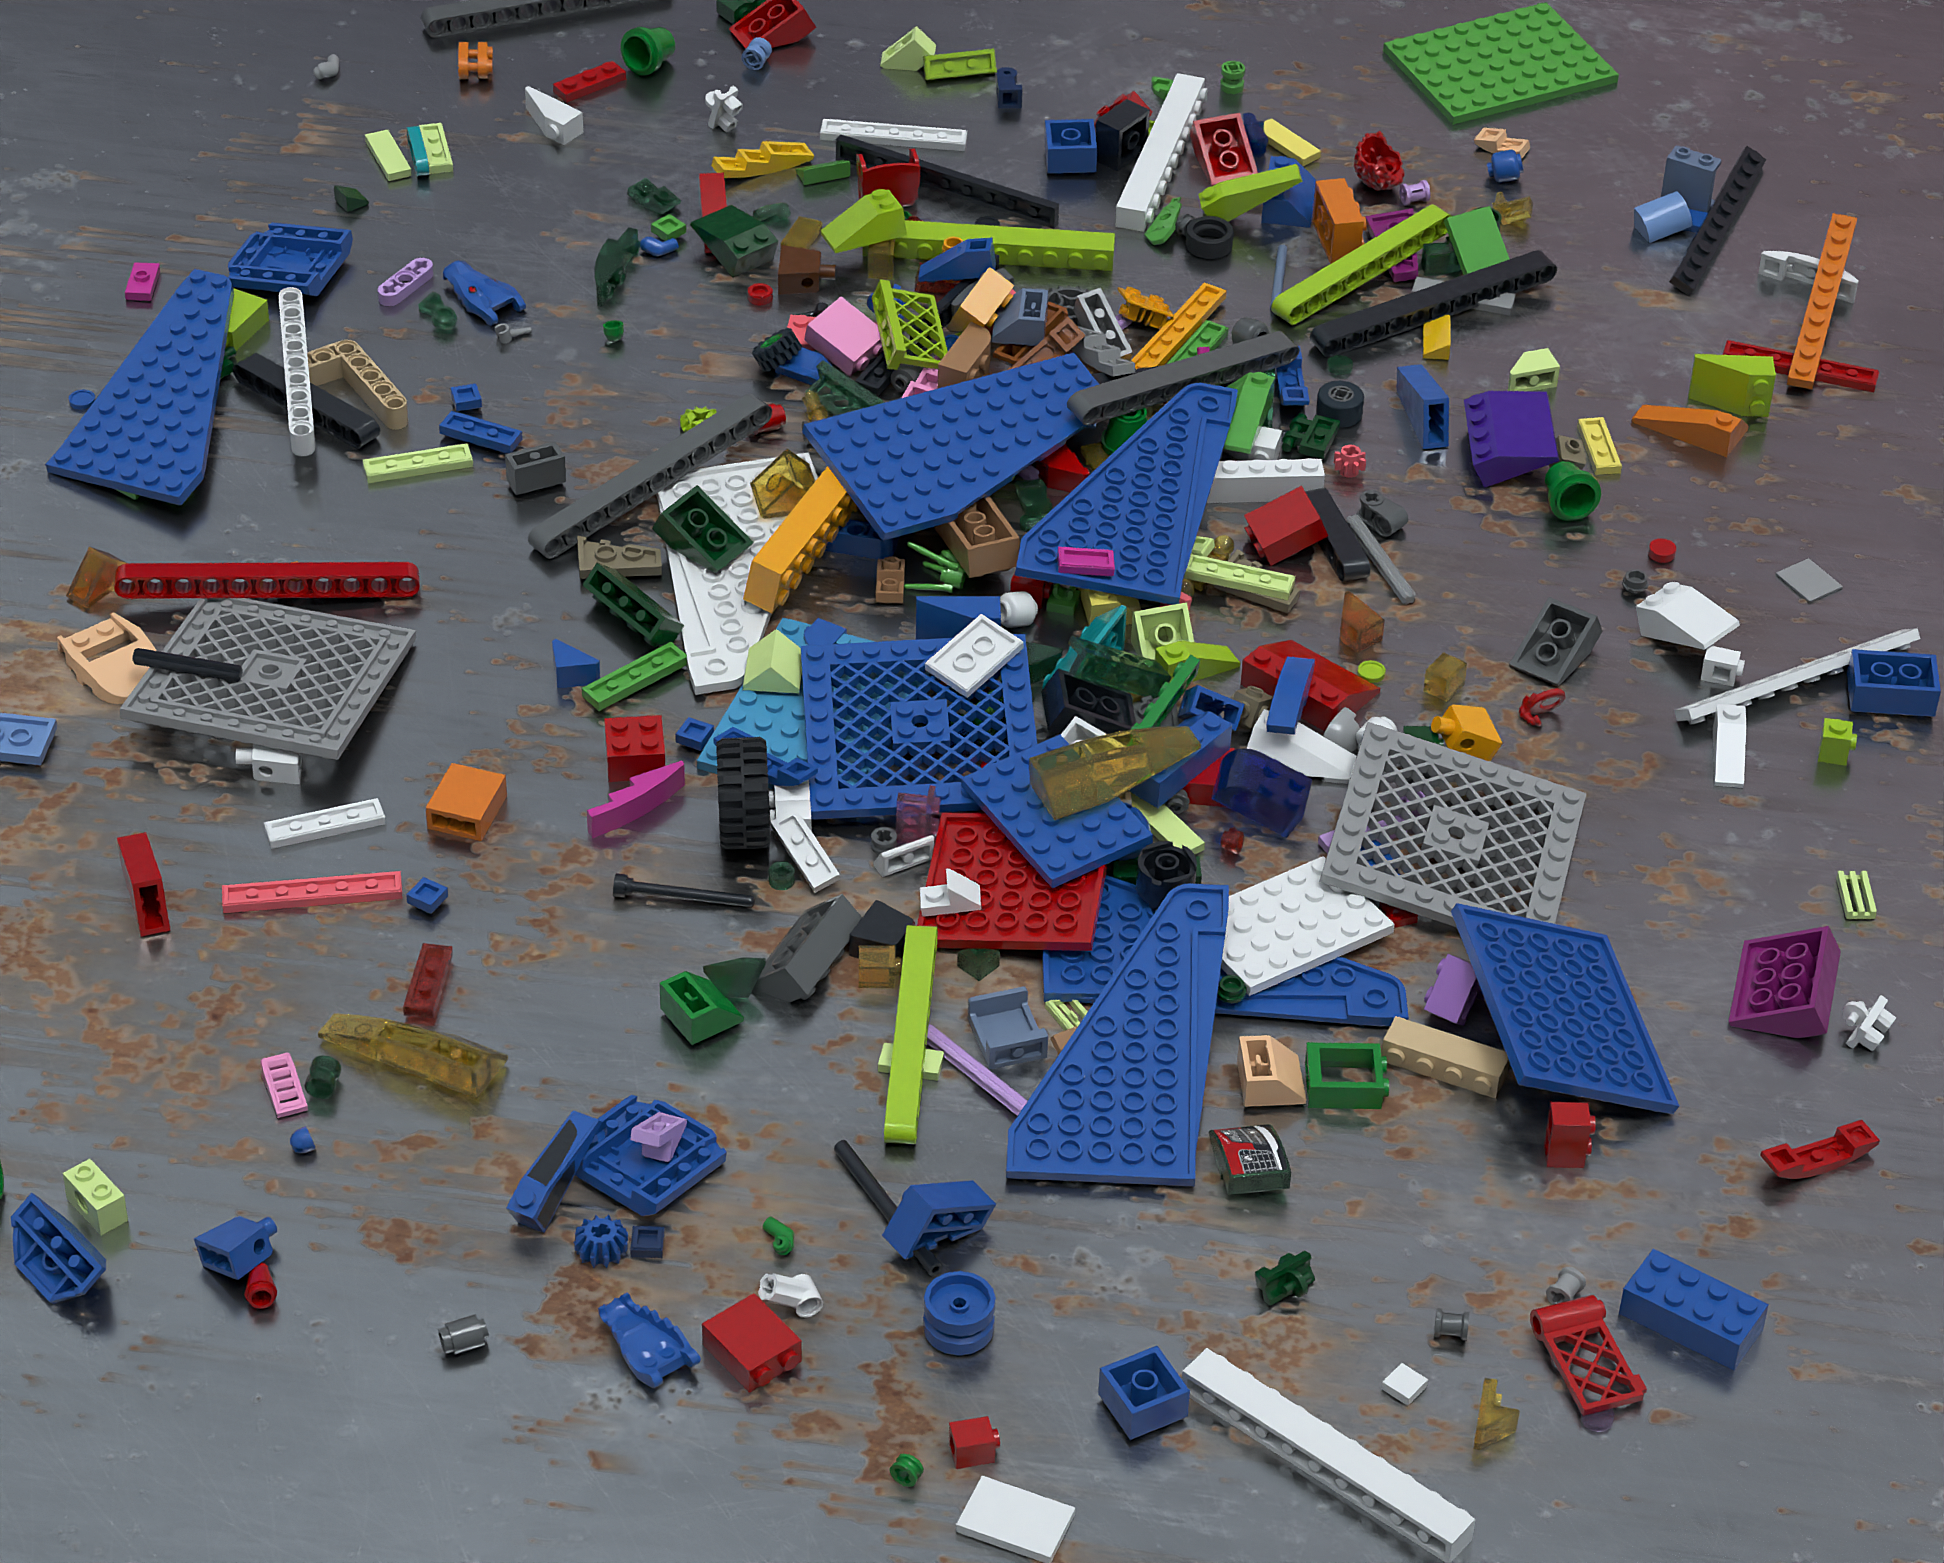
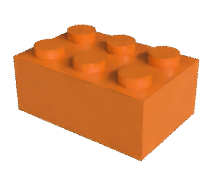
M1345 178L1316 181L1312 223L1331 264L1364 244L1362 236L1363 231H1366L1367 228L1366 218L1361 216L1359 203L1355 202L1353 190L1351 187H1348Z

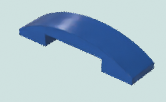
M1300 349L1298 356L1293 362L1275 368L1278 396L1282 405H1309L1310 402L1308 389L1304 385Z
M732 727L713 738V742L716 746V742L722 738L753 736ZM767 753L769 784L786 787L796 786L818 773L817 767L799 758H795L787 763Z

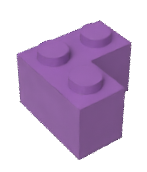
M1448 954L1446 959L1443 958L1437 967L1436 974L1438 978L1435 985L1431 986L1425 995L1424 1002L1426 1006L1424 1010L1464 1026L1475 999L1484 1000V995L1471 962Z

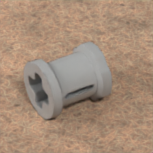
M1572 1267L1562 1268L1558 1274V1281L1550 1285L1546 1290L1548 1301L1554 1305L1573 1300L1574 1295L1582 1291L1586 1285L1584 1275Z

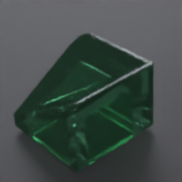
M966 949L958 952L957 967L978 981L1000 966V952L998 950Z

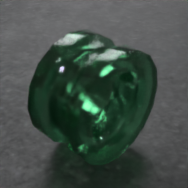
M776 862L769 867L768 881L772 888L787 890L794 885L795 869L790 863Z

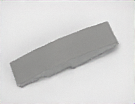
M1077 326L1086 336L1071 351L1080 359L1098 371L1113 377L1135 373V362L1121 359L1120 348L1106 344L1105 333Z

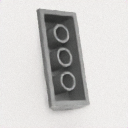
M843 894L806 909L749 981L748 985L754 990L788 1003L799 998L802 1000L807 999L815 992L816 983L829 974L831 970L829 966L832 962H835L844 954L845 950L843 948L849 943V934L862 919V916Z

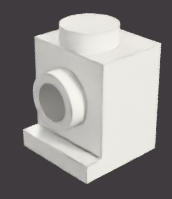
M1714 644L1709 646L1706 650L1700 680L1734 687L1736 676L1742 677L1745 660H1740L1741 652L1715 647Z

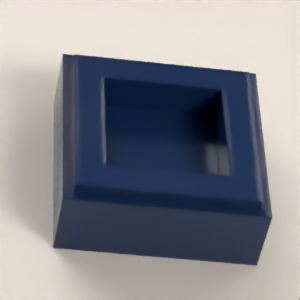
M633 1226L630 1256L638 1258H663L665 1227Z

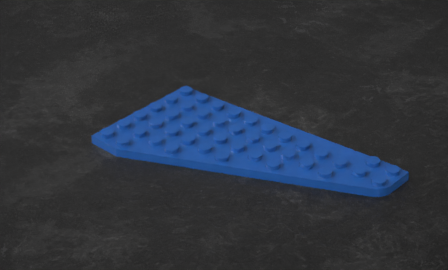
M194 269L188 275L62 446L45 464L48 473L177 505L183 504L201 483L205 475L234 297L233 286L228 277Z
M1193 383L1180 390L1022 537L1015 575L1164 604H1179L1182 582L1234 415L1238 389L1206 383ZM1058 547L1113 550L1114 576L1059 573Z
M1106 875L1092 951L1042 950L1044 1002L1050 1000L1072 1002V1000H1077L1082 1003H1094L1156 912V910L1149 907V903L1145 902L1138 895L1136 885ZM1337 957L1251 996L1246 993L1245 998L1237 1003L1224 1002L1217 996L1215 1013L1347 1023L1360 1026H1391L1395 1016L1409 1020L1405 986L1398 978L1343 957ZM1222 968L1220 971L1219 982L1223 977L1228 976V974Z
M1182 884L1173 888L1166 895L1008 1129L1006 1178L1195 1186L1196 1149L1227 927L1229 885Z

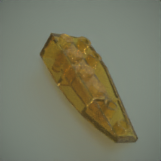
M1188 726L1142 728L1105 734L1029 758L1030 785L1053 819L1057 820L1111 801L1201 749V743Z
M333 1014L318 1032V1037L475 1099L480 1096L508 1060V1055L460 1036L431 1031L383 1018Z

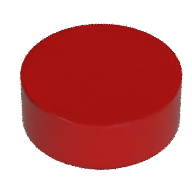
M764 283L753 284L747 290V299L753 305H767L773 300V289Z
M1659 538L1650 542L1648 555L1652 560L1658 563H1668L1675 558L1676 545L1672 541Z

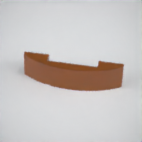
M1067 317L1047 337L1007 370L1066 355L1086 335Z

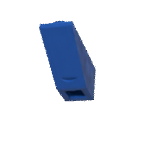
M993 238L966 239L920 266L918 282L927 281L934 283L939 280L961 281L970 278L980 279V276L989 267L995 271L996 259Z

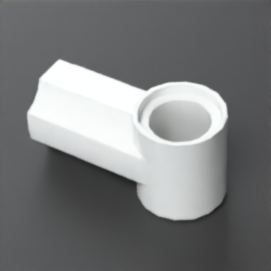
M766 1273L760 1280L758 1294L762 1301L794 1308L797 1315L803 1318L817 1314L823 1307V1300L811 1276L807 1274H800L790 1278L774 1273L772 1275Z

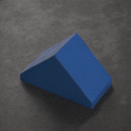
M558 639L552 641L553 665L557 688L587 686L600 679L599 660Z

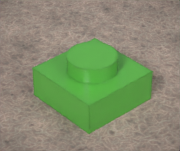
M669 214L651 223V232L664 241L672 238L676 239L686 233V224Z

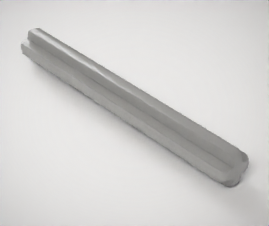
M1359 515L1348 516L1347 523L1359 544L1403 604L1413 603L1416 593Z

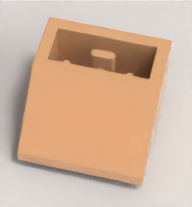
M1270 1035L1239 1036L1237 1065L1245 1107L1306 1104L1298 1055Z

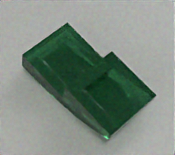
M1042 479L1015 481L1016 492L1026 516L1048 514L1053 509L1052 502L1047 497L1046 485Z

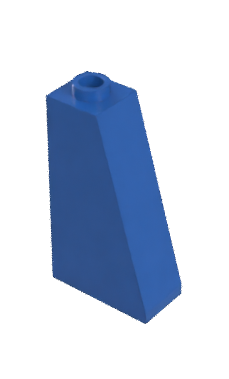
M1422 364L1397 367L1396 391L1423 449L1449 447V397Z

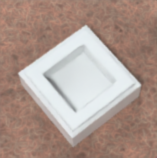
M1401 1363L1382 1382L1381 1389L1408 1406L1427 1388L1428 1379Z

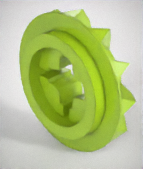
M695 406L694 410L686 409L685 414L680 415L681 429L687 432L716 414V409L708 410L707 406L704 408Z

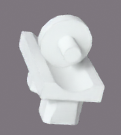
M735 86L730 87V90L724 94L720 90L711 91L706 94L705 104L712 111L708 126L711 129L720 126L725 132H729L737 126L738 120L734 116L741 111L743 104L736 98L738 89Z
M1880 995L1873 1007L1868 1010L1866 1004L1862 1001L1848 1002L1844 1006L1842 1014L1848 1026H1857L1845 1044L1853 1049L1858 1043H1861L1870 1051H1873L1880 1044L1884 1035L1873 1028L1872 1025L1882 1033H1885L1896 1019L1894 1015L1884 1009L1888 1002L1885 997Z

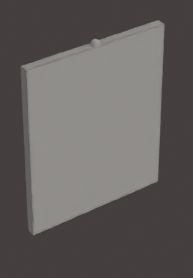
M1809 558L1776 572V575L1809 603L1843 588L1841 584Z

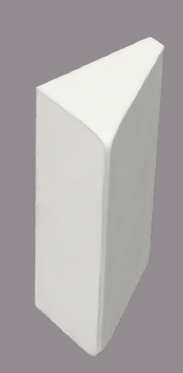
M930 835L880 853L873 862V865L879 874L885 877L929 861L933 855L934 836Z

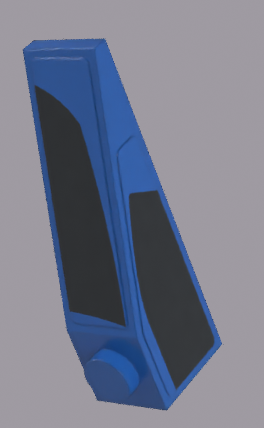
M574 1110L571 1112L520 1180L506 1207L517 1223L545 1233L602 1123L600 1120Z

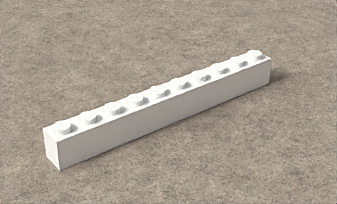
M1177 73L1116 206L1115 227L1144 232L1147 224L1152 223L1154 209L1159 208L1160 195L1164 196L1167 182H1170L1172 178L1173 168L1176 169L1179 155L1183 154L1184 144L1189 140L1193 121L1196 120V115L1199 116L1201 113L1202 102H1206L1208 88H1204L1205 78Z
M1206 1348L1183 1370L1182 1380L1190 1390V1398L1445 1563H1451L1472 1541L1476 1519L1470 1516L1467 1511L1454 1506L1443 1499L1437 1492L1431 1491L1415 1481L1412 1476L1399 1471L1388 1464L1382 1457L1376 1456L1363 1448L1357 1441L1349 1439L1335 1430L1330 1424L1322 1422L1308 1413L1302 1406L1289 1401L1277 1390L1267 1387L1256 1380L1250 1373L1234 1366L1225 1357L1217 1355Z

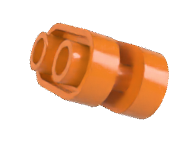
M459 42V79H469V72H478V79H488V74H493V47H488V42H478V49H469V42ZM469 59H478V62H469Z

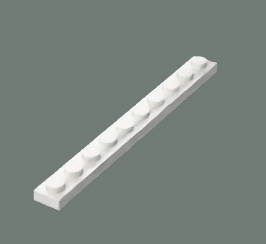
M1918 628L1902 629L1674 710L1677 721L1688 720L1689 724L1699 723L1706 720L1705 715L1712 713V716H1715L1717 704L1747 706L1752 704L1751 699L1758 697L1760 700L1774 696L1775 690L1788 691L1798 687L1797 683L1803 680L1804 683H1810L1820 680V674L1827 673V675L1840 673L1843 671V666L1849 664L1852 649L1888 652V650L1893 648L1895 651L1910 648V642L1920 639Z

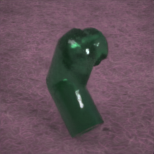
M784 202L766 205L753 211V217L759 221L778 215L781 220L791 216L789 205Z

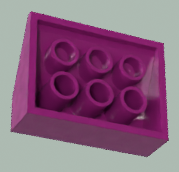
M1824 926L1745 940L1728 1021L1730 1026L1794 1038L1827 1034L1841 954L1830 927Z

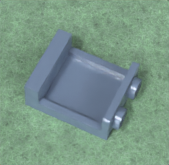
M1675 146L1666 160L1661 197L1677 191L1683 197L1689 209L1708 213L1714 202L1712 193L1716 171L1721 165V159L1710 154L1690 150L1687 147Z
M1026 987L1008 989L968 999L967 1019L989 1070L1047 1058L1048 1034L1045 1028L1039 1029L1028 1006V991Z

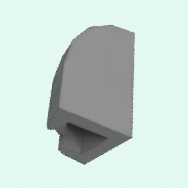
M1344 707L1330 722L1323 737L1350 753L1353 752L1358 746L1356 733L1360 729L1359 724L1354 720L1357 715Z

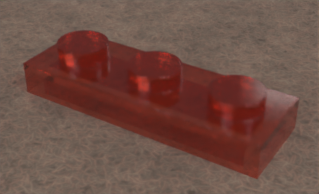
M422 944L403 1005L405 1016L434 1019L453 956L452 946Z

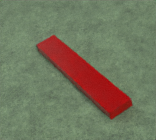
M1727 340L1723 355L1773 357L1775 373L1789 375L1794 353ZM1820 359L1815 381L1874 393L1879 370Z

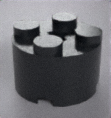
M1170 841L1154 842L1142 850V854L1138 857L1136 890L1138 895L1145 902L1149 903L1151 909L1157 910L1166 895L1173 888L1182 884H1195L1197 868L1195 854L1184 845H1182V848L1173 846V842Z

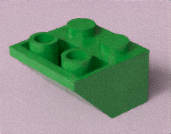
M684 971L659 982L660 1009L692 1045L744 1021L743 1015L713 981Z

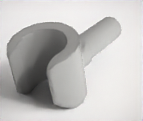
M505 323L495 326L496 336L504 344L509 343L512 337L532 332L531 327L510 330L509 326Z

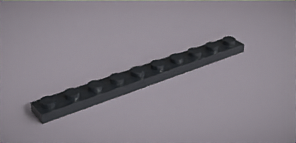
M842 134L836 138V160H847L850 164L856 166V155L862 154L866 163V169L891 163H909L908 155ZM919 159V186L1052 229L1058 225L1059 203Z
M1748 146L1741 152L1669 281L1688 296L1692 294L1767 160L1759 152L1752 150Z

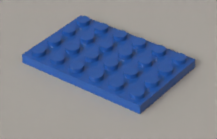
M1061 734L961 778V785L1051 888L1057 887L1153 843V834Z

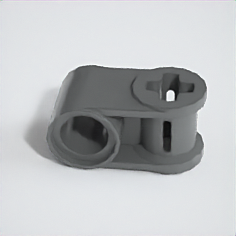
M1365 490L1360 494L1361 508L1357 511V515H1359L1366 526L1376 531L1380 536L1389 537L1408 523L1406 510L1384 497L1380 492Z

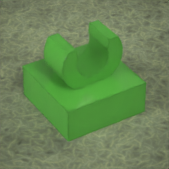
M1056 583L1047 601V611L1073 616L1080 601L1081 591L1076 590L1074 586L1065 588L1060 587L1061 584Z

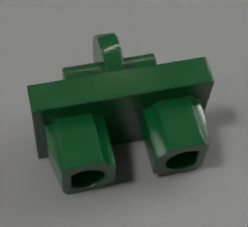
M1305 1250L1295 1256L1288 1253L1280 1257L1278 1266L1272 1269L1262 1267L1255 1271L1256 1284L1263 1291L1265 1303L1271 1306L1292 1293L1297 1297L1307 1294V1285L1315 1281V1276L1310 1266L1312 1259L1310 1253Z

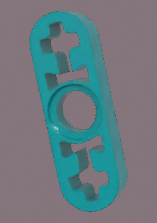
M407 127L408 146L416 176H428L429 163L420 127Z

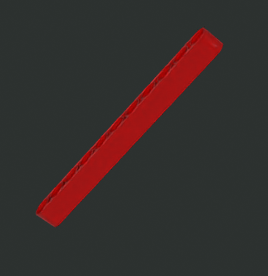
M410 562L127 563L120 565L116 569L114 581L115 593L125 599L411 597L420 588L419 570L415 564ZM295 578L300 579V581L293 582L291 580ZM325 578L328 581L322 582L319 579ZM349 578H354V579H356L355 581H352V582H351V581H347V579H349ZM376 578L384 579L383 581H375ZM404 578H411L412 580H410V581H403L402 579H404ZM128 579V580H131L132 582L126 583V582H123L122 580ZM157 579L160 580V582L155 583L151 582L150 580ZM186 579L188 582H180L178 580ZM208 579H215V580H217V581H216V582H208V581H206V580H208ZM236 579H243V580H245V581H243V582H236L235 580H236ZM264 579H272L273 581H271V582H265V581H263V580H264Z

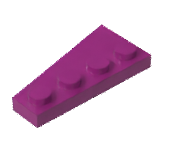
M1413 208L1365 216L1367 229L1372 239L1414 214ZM1417 252L1388 269L1393 282L1407 281L1418 277Z

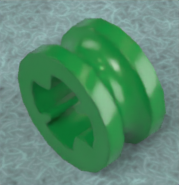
M906 1453L900 1454L896 1462L890 1467V1474L893 1479L906 1487L914 1486L924 1472L921 1462L914 1456Z

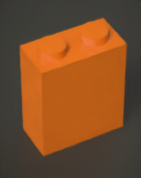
M451 763L426 806L427 829L482 841L507 797L506 775Z

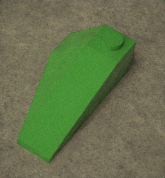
M1249 372L1227 386L1228 388L1238 389L1234 415L1224 449L1247 454L1251 453L1272 405L1275 377L1268 376L1263 372Z

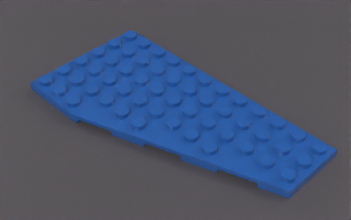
M1070 353L806 423L803 426L802 432L880 538L885 541L954 521L958 518L959 513L983 497L986 499L1011 482L1013 477L1036 461H1042L1065 445L1066 440L1088 426L1084 425L1067 408L1068 399L1075 392L1099 385V383L1076 354Z

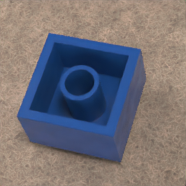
M1094 119L1045 120L1044 144L1047 173L1096 172L1097 144Z
M1158 1346L1100 1368L1098 1394L1130 1440L1188 1417L1190 1390Z

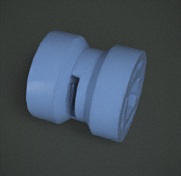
M764 38L752 39L742 54L743 64L751 70L762 68L772 53L771 44Z

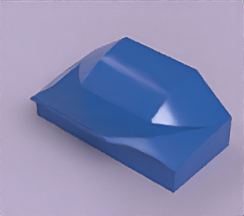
M803 347L798 351V354L792 356V359L785 361L783 365L780 364L775 368V373L821 388L833 375V366L822 354Z

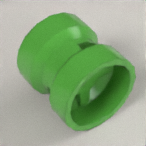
M1238 61L1223 63L1221 67V75L1223 77L1220 80V89L1228 94L1242 92L1244 89V80L1242 79L1245 75L1244 64Z

